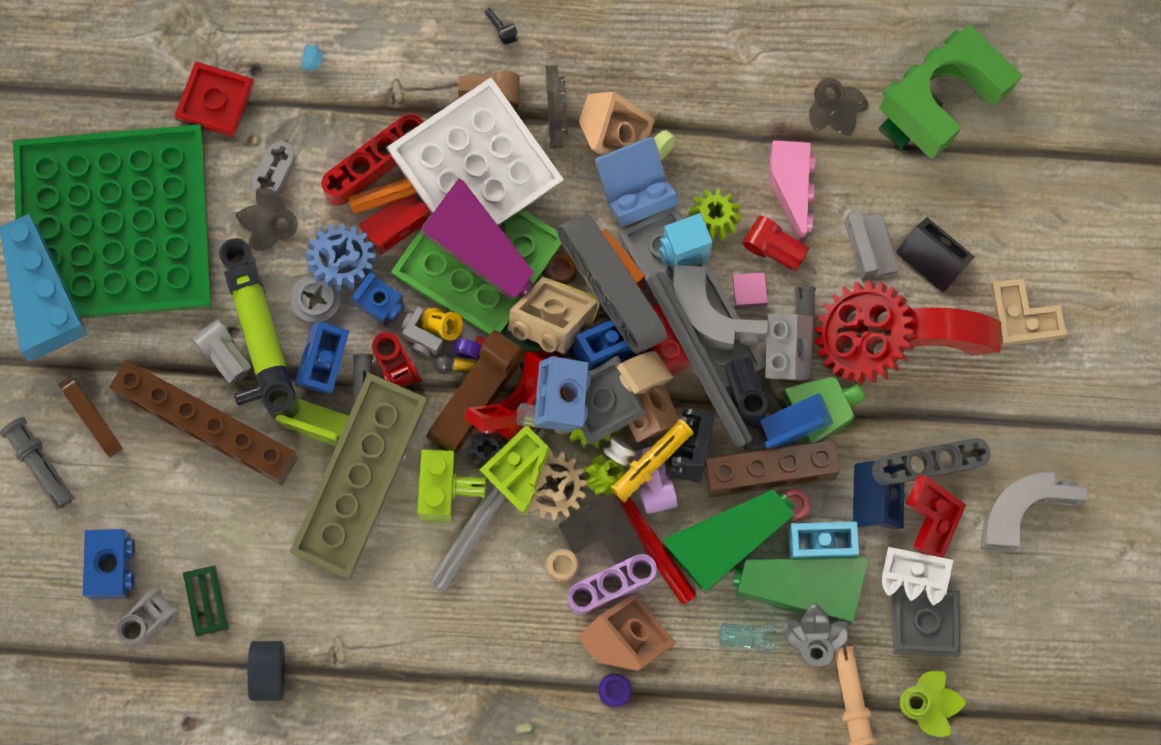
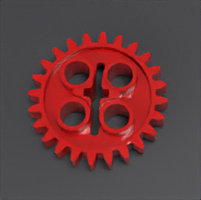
M867 280L865 288L858 282H855L854 291L852 292L844 286L842 287L844 296L840 298L832 294L835 302L833 306L829 304L823 305L828 311L827 315H818V319L823 322V326L815 328V332L822 335V337L814 341V344L822 347L817 354L822 359H826L824 366L828 369H833V374L839 378L843 375V379L850 383L855 378L856 382L863 385L866 376L869 381L876 383L877 374L888 379L887 369L891 367L898 372L899 367L896 362L899 359L908 361V358L903 354L904 350H914L915 348L908 342V339L917 337V334L909 329L917 324L914 318L908 317L914 310L909 305H905L907 302L906 298L902 295L897 296L898 291L893 287L887 290V286L882 282H879L877 287H875L874 283ZM857 311L855 319L847 322L848 316L852 312ZM887 311L886 319L881 323H877L879 315ZM842 329L850 330L849 332H842L839 334L840 330ZM892 331L891 335H882V333ZM849 342H853L852 349L844 353L845 346ZM883 342L884 346L881 352L874 354L877 344Z

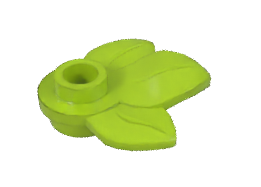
M929 671L923 674L916 686L906 689L901 694L899 700L900 709L903 714L910 719L917 720L921 730L934 737H947L951 735L947 718L958 713L966 704V701L958 693L944 688L946 684V673L944 671ZM912 697L920 699V709L911 707L910 700Z

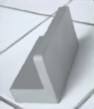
M861 211L848 213L845 227L861 281L896 273L898 266L882 214L876 213L862 217Z

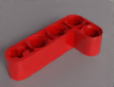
M416 114L403 115L326 172L321 184L327 201L332 205L342 206L349 202L348 198L350 196L363 192L395 168L397 163L390 154L382 155L379 151L381 148L389 146L403 137L407 129L416 128L424 122L423 119ZM365 164L370 167L363 174L354 172L355 168L359 165ZM336 184L338 187H342V189L338 191L336 188L332 189V186Z

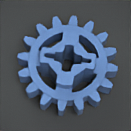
M340 223L339 230H334L330 224L327 225L326 234L318 230L316 232L317 240H309L310 250L306 251V260L309 261L308 271L315 272L314 280L316 282L324 279L325 288L327 289L331 284H336L337 291H341L342 286L347 284L353 290L354 281L357 280L362 284L365 280V274L369 275L373 271L371 264H375V254L372 253L374 244L373 242L366 243L367 234L365 232L358 236L356 234V226H353L348 231L345 230L344 223ZM320 257L322 258V262L328 265L327 268L321 263Z

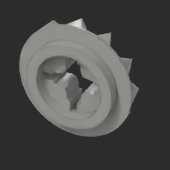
M309 274L299 279L293 286L290 295V303L294 313L304 322L313 323L325 320L330 321L331 317L339 311L342 299L340 291H337L336 284H331L327 289L325 288V280L322 279L316 282L314 274ZM322 291L321 298L325 301V304L317 303L311 308V301L307 295L315 296L318 292Z

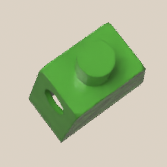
M829 377L785 389L782 397L787 407L817 393L821 394L834 424L803 437L802 439L805 444L824 442L853 421L854 413L851 407L865 401L862 389L857 383L842 390L836 377Z

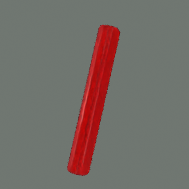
M616 495L612 499L613 505L647 555L655 561L658 571L680 603L685 605L696 597V592L631 497L624 502Z

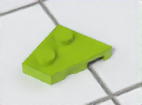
M526 425L480 471L525 515L528 512L551 450Z

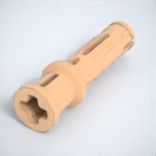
M847 646L844 652L843 647L835 650L834 655L846 709L843 712L842 720L847 723L850 737L848 745H877L878 742L876 738H873L869 720L872 717V713L869 708H865L854 647Z

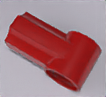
M761 215L756 218L742 241V245L751 253L760 257L768 256L795 273L810 247L782 232V228L775 221Z

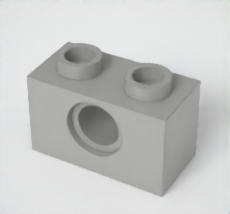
M768 314L765 378L810 381L813 317L798 314Z

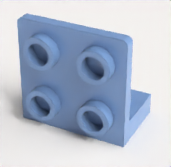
M653 137L645 138L595 159L610 212L621 227L679 205L676 192L666 180Z

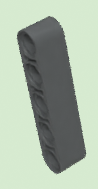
M584 214L558 226L557 233L561 244L629 348L635 354H638L665 341L667 335L664 325L594 219L589 214Z

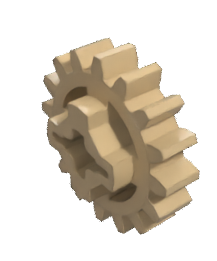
M550 451L528 509L530 515L539 511L540 521H543L546 515H551L554 523L557 522L558 514H562L565 519H569L570 508L577 512L580 510V506L576 501L586 499V494L580 491V489L586 488L587 484L585 480H579L584 475V469H574L576 465L575 458L566 462L564 452H561L558 458H553V453ZM550 467H559L564 469L565 471L560 473L551 470ZM550 480L553 484H558V491L555 493L551 489L545 490L547 482ZM574 484L573 494L566 501L565 491ZM545 500L553 503L555 507L544 506L539 502Z

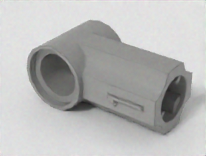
M218 319L192 337L200 351L208 361L211 359L230 386L244 380L253 370L242 353L233 344L234 340Z

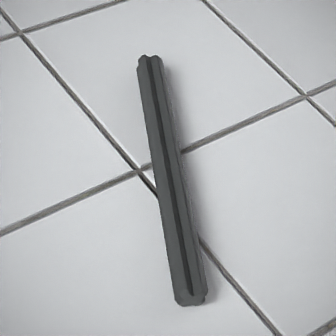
M662 271L653 274L647 279V284L734 445L741 447L752 440V435L665 274Z

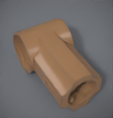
M499 71L492 74V76H459L458 99L491 77L513 109L519 107V74L511 71Z

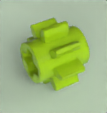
M600 455L592 460L591 465L585 468L587 472L586 484L595 492V495L604 492L609 497L615 494L611 486L624 475V468L620 463L611 458L606 460L603 455Z

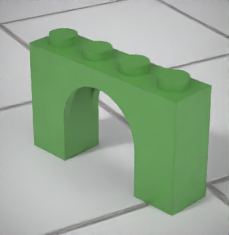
M970 24L961 32L957 29L946 38L944 41L945 45L941 49L937 46L934 47L925 56L923 64L918 66L915 63L903 75L905 79L900 83L893 81L882 93L885 98L879 109L931 160L953 142L962 128L934 100L930 90V81L941 76L961 79L994 107L1013 91L1023 76Z

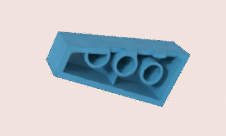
M27 214L1 226L0 235L20 353L31 362L87 336V330L41 231L33 218Z

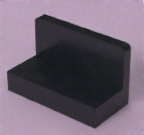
M928 217L913 229L896 251L898 256L942 292L949 288L958 275L975 258L973 254Z

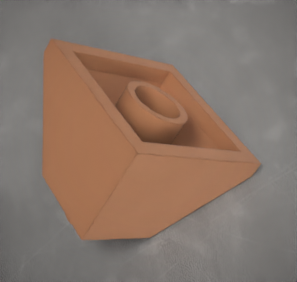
M635 593L599 615L578 636L579 640L598 663L636 671L645 667L676 644Z

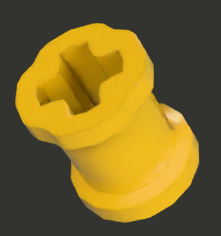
M428 308L421 318V328L432 335L439 334L445 340L453 341L457 339L463 329L462 317L455 312L443 313L439 308Z

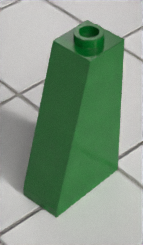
M771 490L668 536L662 543L676 562L703 593L706 594L794 518L795 513L792 511L794 505L784 493L778 495L774 490Z
M868 558L746 560L743 568L736 567L732 586L737 587L736 597L805 614L816 603L826 612L831 622L847 621L848 626H850L855 619Z

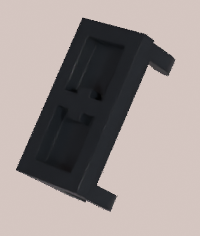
M683 409L682 416L686 418H678L684 421L694 433L669 457L665 475L700 483L716 412L709 411L708 413L694 409Z

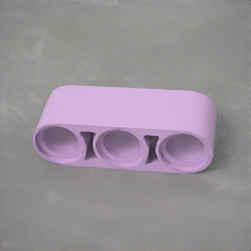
M636 555L576 583L568 592V606L570 610L579 616L589 615L648 587L656 576L657 567L655 561L648 555ZM637 564H645L649 567L651 574L645 579H639L635 577L632 569ZM612 577L619 580L621 583L620 590L615 593L607 592L603 588V582L607 578ZM581 591L587 592L591 596L592 601L588 606L579 607L573 602L574 595Z

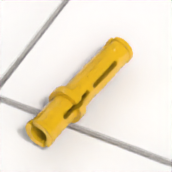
M679 419L638 461L634 460L629 465L630 469L611 486L612 491L622 501L626 502L644 482L648 483L652 479L651 475L693 435L692 429Z

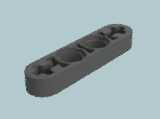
M972 438L888 454L874 462L872 475L879 484L890 486L916 481L918 475L931 478L972 470L985 465L989 461L991 456L990 448L984 440ZM970 450L978 451V457L962 459V453ZM941 451L948 452L952 457V465L949 468L943 466L939 460ZM913 456H917L923 461L924 469L922 473H917L912 469L911 459ZM901 465L900 471L892 474L884 473L883 468L886 466L894 467Z

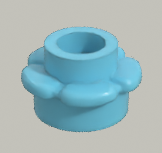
M317 43L315 46L306 44L300 68L309 70V73H312L314 69L319 70L321 67L324 52L318 50L319 45Z

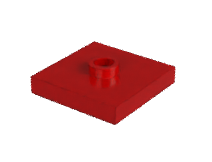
M195 61L174 118L176 121L189 125L201 124L203 129L234 138L255 81L253 78Z

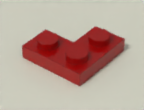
M918 475L906 501V505L925 517L913 548L922 554L944 558L966 504L928 476Z

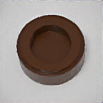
M558 252L548 264L545 272L548 279L567 285L576 277L577 268L567 253Z

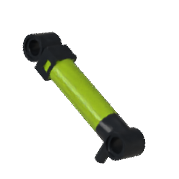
M238 238L229 239L221 246L219 258L226 269L224 275L233 297L259 385L235 393L236 403L240 406L262 399L265 408L274 420L277 415L293 418L298 412L299 401L294 392L265 296L266 292L256 267V259L247 242ZM245 255L240 262H231L234 256ZM282 396L288 397L285 405L281 407L273 406L277 398Z

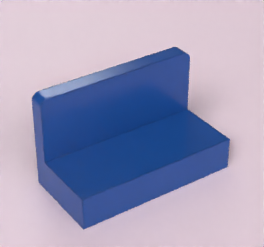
M819 393L760 420L768 438V441L764 442L767 449L782 448L834 424L823 397Z

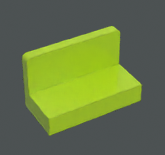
M297 398L299 409L293 418L284 415L276 416L275 421L279 428L336 447L349 417L346 414Z

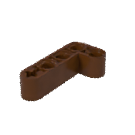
M496 330L492 331L486 338L479 351V360L427 433L426 438L444 451H454L456 454L475 429L474 425L465 420L466 408L491 405L524 357L522 347Z

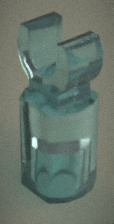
M721 623L719 645L752 648L753 644L765 651H772L776 649V644L765 642L763 636L767 632L776 633L777 627L765 625L761 629H754V625Z

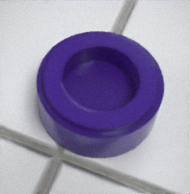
M457 338L452 351L459 357L478 361L482 345L470 340Z
M609 674L599 684V697L608 707H621L630 699L631 684L621 674Z

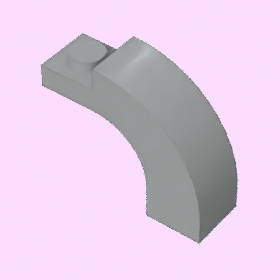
M674 265L672 289L702 343L715 349L732 352L734 340H740V343L743 345H758L759 342H765L768 321L728 318L718 313L711 306L705 291L707 267Z
M1055 472L1035 473L1015 481L996 498L989 508L982 527L981 549L1015 551L1020 546L1021 519L1027 508L1042 503L1080 506L1087 500V487H1077V482L1059 481L1055 485Z

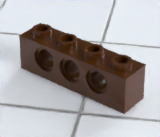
M831 440L709 458L705 460L704 473L708 497L712 498L834 480L840 473L835 441Z

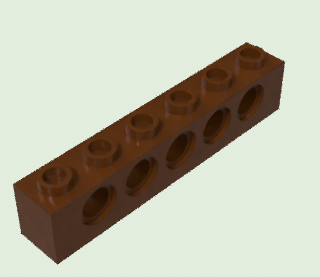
M128 360L124 361L109 386L117 397L281 486L298 459L294 450Z

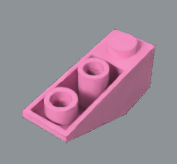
M773 141L770 150L769 182L798 241L804 242L807 232H812L813 213H808V202H813L814 184L809 183V172L814 173L816 155L810 154L811 143Z

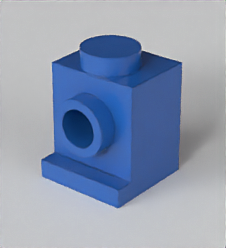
M371 272L352 296L355 307L385 327L390 320L395 321L404 309L402 294L376 278V275ZM379 294L386 297L382 303L374 301Z

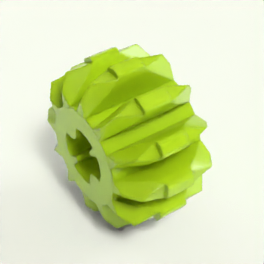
M717 188L715 195H712L706 189L703 192V198L695 196L693 198L695 206L689 207L688 210L690 216L701 213L712 242L715 235H718L719 239L724 241L727 237L726 232L735 234L737 230L735 224L741 223L742 216L737 213L740 210V204L731 203L733 200L732 193L722 197V189ZM712 211L713 215L715 211L719 212L720 218L718 219L716 216L715 219L709 217L710 212Z

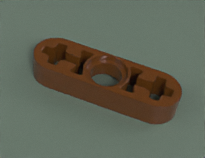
M70 375L60 382L58 386L108 457L112 458L124 448L73 376Z

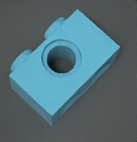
M701 213L664 226L663 238H660L662 247L659 248V253L665 266L670 265L672 272L674 271V265L696 266L709 261L712 239Z
M857 522L791 524L787 530L789 559L857 557L859 555Z

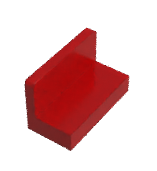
M413 195L389 203L361 222L360 229L363 233L367 234L368 240L373 242L374 248L379 255H382L422 228L430 216V211L423 201L419 203Z

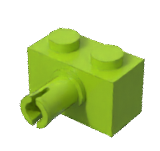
M421 449L417 512L419 520L452 522L453 500L456 499V496L485 498L486 477H457V473H455L456 457L454 451Z

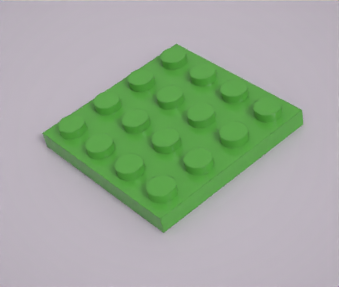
M521 210L499 225V227L534 273L529 279L534 282L531 286L532 288L539 281L554 255L562 247L557 230L525 210ZM419 232L391 271V275L445 310L458 313L463 321L488 336L494 330L503 334L509 325L510 310L521 299L517 295L515 299L510 300Z

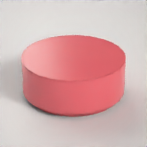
M799 489L786 490L784 494L794 505L792 511L795 515L790 522L803 520L810 510L809 497Z

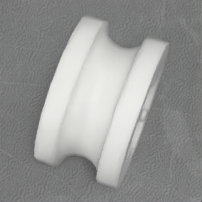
M612 437L610 439L611 446L609 448L605 447L604 453L614 461L624 466H629V457L635 456L636 451L623 441Z

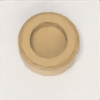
M558 549L548 556L546 570L552 580L565 583L571 581L577 575L579 568L578 559L570 550Z

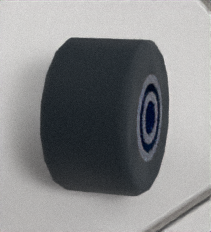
M252 641L248 653V698L251 701H281L284 693L285 677L284 643L282 641Z

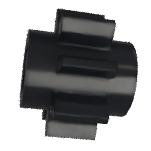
M484 433V437L479 440L472 437L475 449L468 450L467 454L469 457L477 458L473 464L475 469L479 468L480 465L484 466L503 448L499 447L502 440L501 435L499 434L492 438L489 437L488 433ZM484 446H491L493 451L491 452V457L485 458L484 453H482L484 452Z

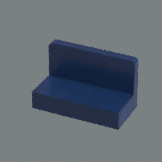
M875 461L856 463L854 465L853 522H857V527L881 526L893 530L904 529L905 483L883 486L872 475V467ZM901 465L894 467L886 466L883 468L884 473L892 474L900 471Z

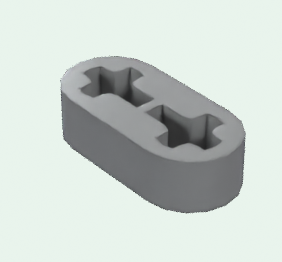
M274 142L267 148L253 176V189L261 199L271 200L276 198L282 191L294 166L295 155L291 146L286 142ZM282 151H285L287 160L281 159L275 168L276 160L274 154L280 155ZM273 174L271 180L274 187H267L266 190H263L260 182H267L270 175Z

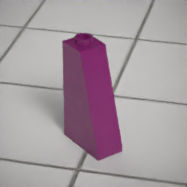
M458 178L419 233L510 300L515 299L517 295L522 298L534 283L529 280L534 273L467 184Z

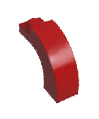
M912 308L914 312L908 316L917 321L916 325L909 328L917 334V337L908 339V342L913 347L945 346L962 350L970 355L1000 353L1001 321L991 316L952 308ZM892 331L885 333V335H891Z
M538 350L525 352L523 373L516 390L500 403L466 408L465 420L477 427V430L482 433L498 432L507 439H512L526 425L531 430L537 427L534 426L539 363L551 356L569 358L556 351L546 352Z

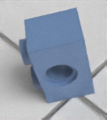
M551 356L539 363L534 426L569 432L583 427L588 415V407L585 405L586 391L589 389L591 380L590 374L587 373L588 362ZM561 388L565 389L568 394L567 402L560 395Z

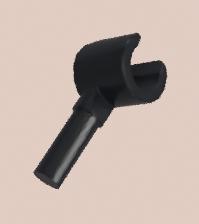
M490 8L485 10L484 13L497 29L502 44L507 45L519 40L514 23L504 26Z

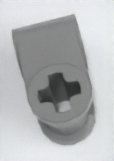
M158 587L148 591L117 623L116 635L129 648L138 649L145 646L180 613L178 607H172L160 595L161 590ZM154 605H157L162 610V613H159ZM134 624L141 626V633L137 638L126 639L125 633L129 626Z

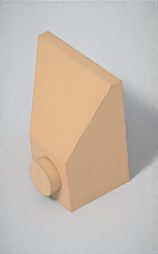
M604 92L587 95L579 123L591 149L602 156L648 138L655 119L615 92Z

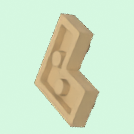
M1024 278L992 282L990 286L996 319L1001 321V346L1061 339L1067 335L1061 304L1029 308Z

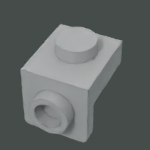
M417 307L414 314L408 313L401 326V329L404 330V340L413 345L412 350L426 358L429 355L435 357L443 351V341L420 328L424 309Z

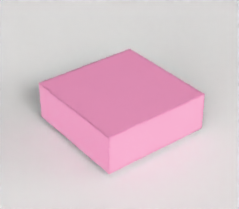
M765 272L733 275L735 308L767 306Z

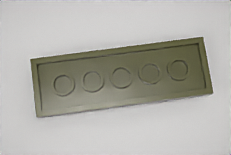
M371 373L367 374L290 553L348 579L352 577L429 401L428 398Z

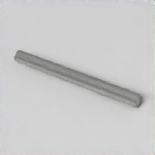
M537 426L532 430L541 440L544 438L545 430L542 427ZM493 484L430 580L431 585L437 590L446 591L505 499V496Z

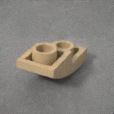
M656 351L641 354L617 366L621 373L619 376L621 383L629 392L633 391L634 394L645 393L653 386L664 385L674 378Z

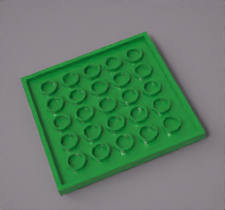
M201 124L13 140L15 219L29 214L38 225L81 319L212 307L204 143Z

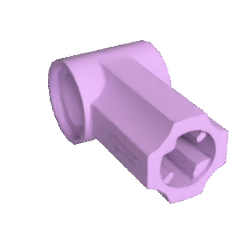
M652 447L637 451L635 456H633L634 460L638 461ZM664 463L651 475L652 479L648 483L644 482L639 487L645 515L677 507L673 483L665 475L666 468Z

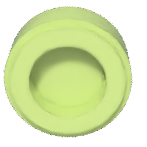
M667 130L661 131L654 138L660 160H663L670 153L676 142V137Z

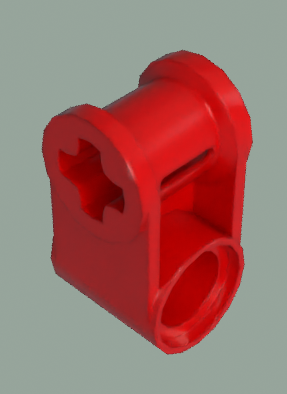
M382 332L374 337L371 348L384 380L403 388L415 382L417 384L423 382L414 363L407 356L396 335L390 332ZM384 343H391L396 347L394 353L389 356L381 355L378 349Z

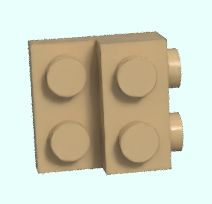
M542 277L510 310L508 330L519 340L528 338L539 343L546 352L557 351L565 354L574 344L576 335L580 334L583 324L597 311L598 300Z

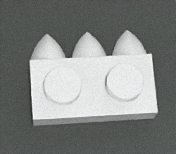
M888 547L882 574L883 589L887 596H890L902 585L910 601L917 598L923 590H926L928 599L934 606L947 595L953 560Z

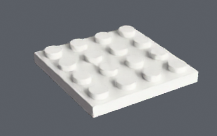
M491 77L387 147V151L432 214L458 178L467 184L498 226L564 181Z

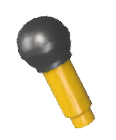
M443 352L435 356L433 367L438 373L445 375L453 372V370L471 371L477 361L468 358H454V356Z

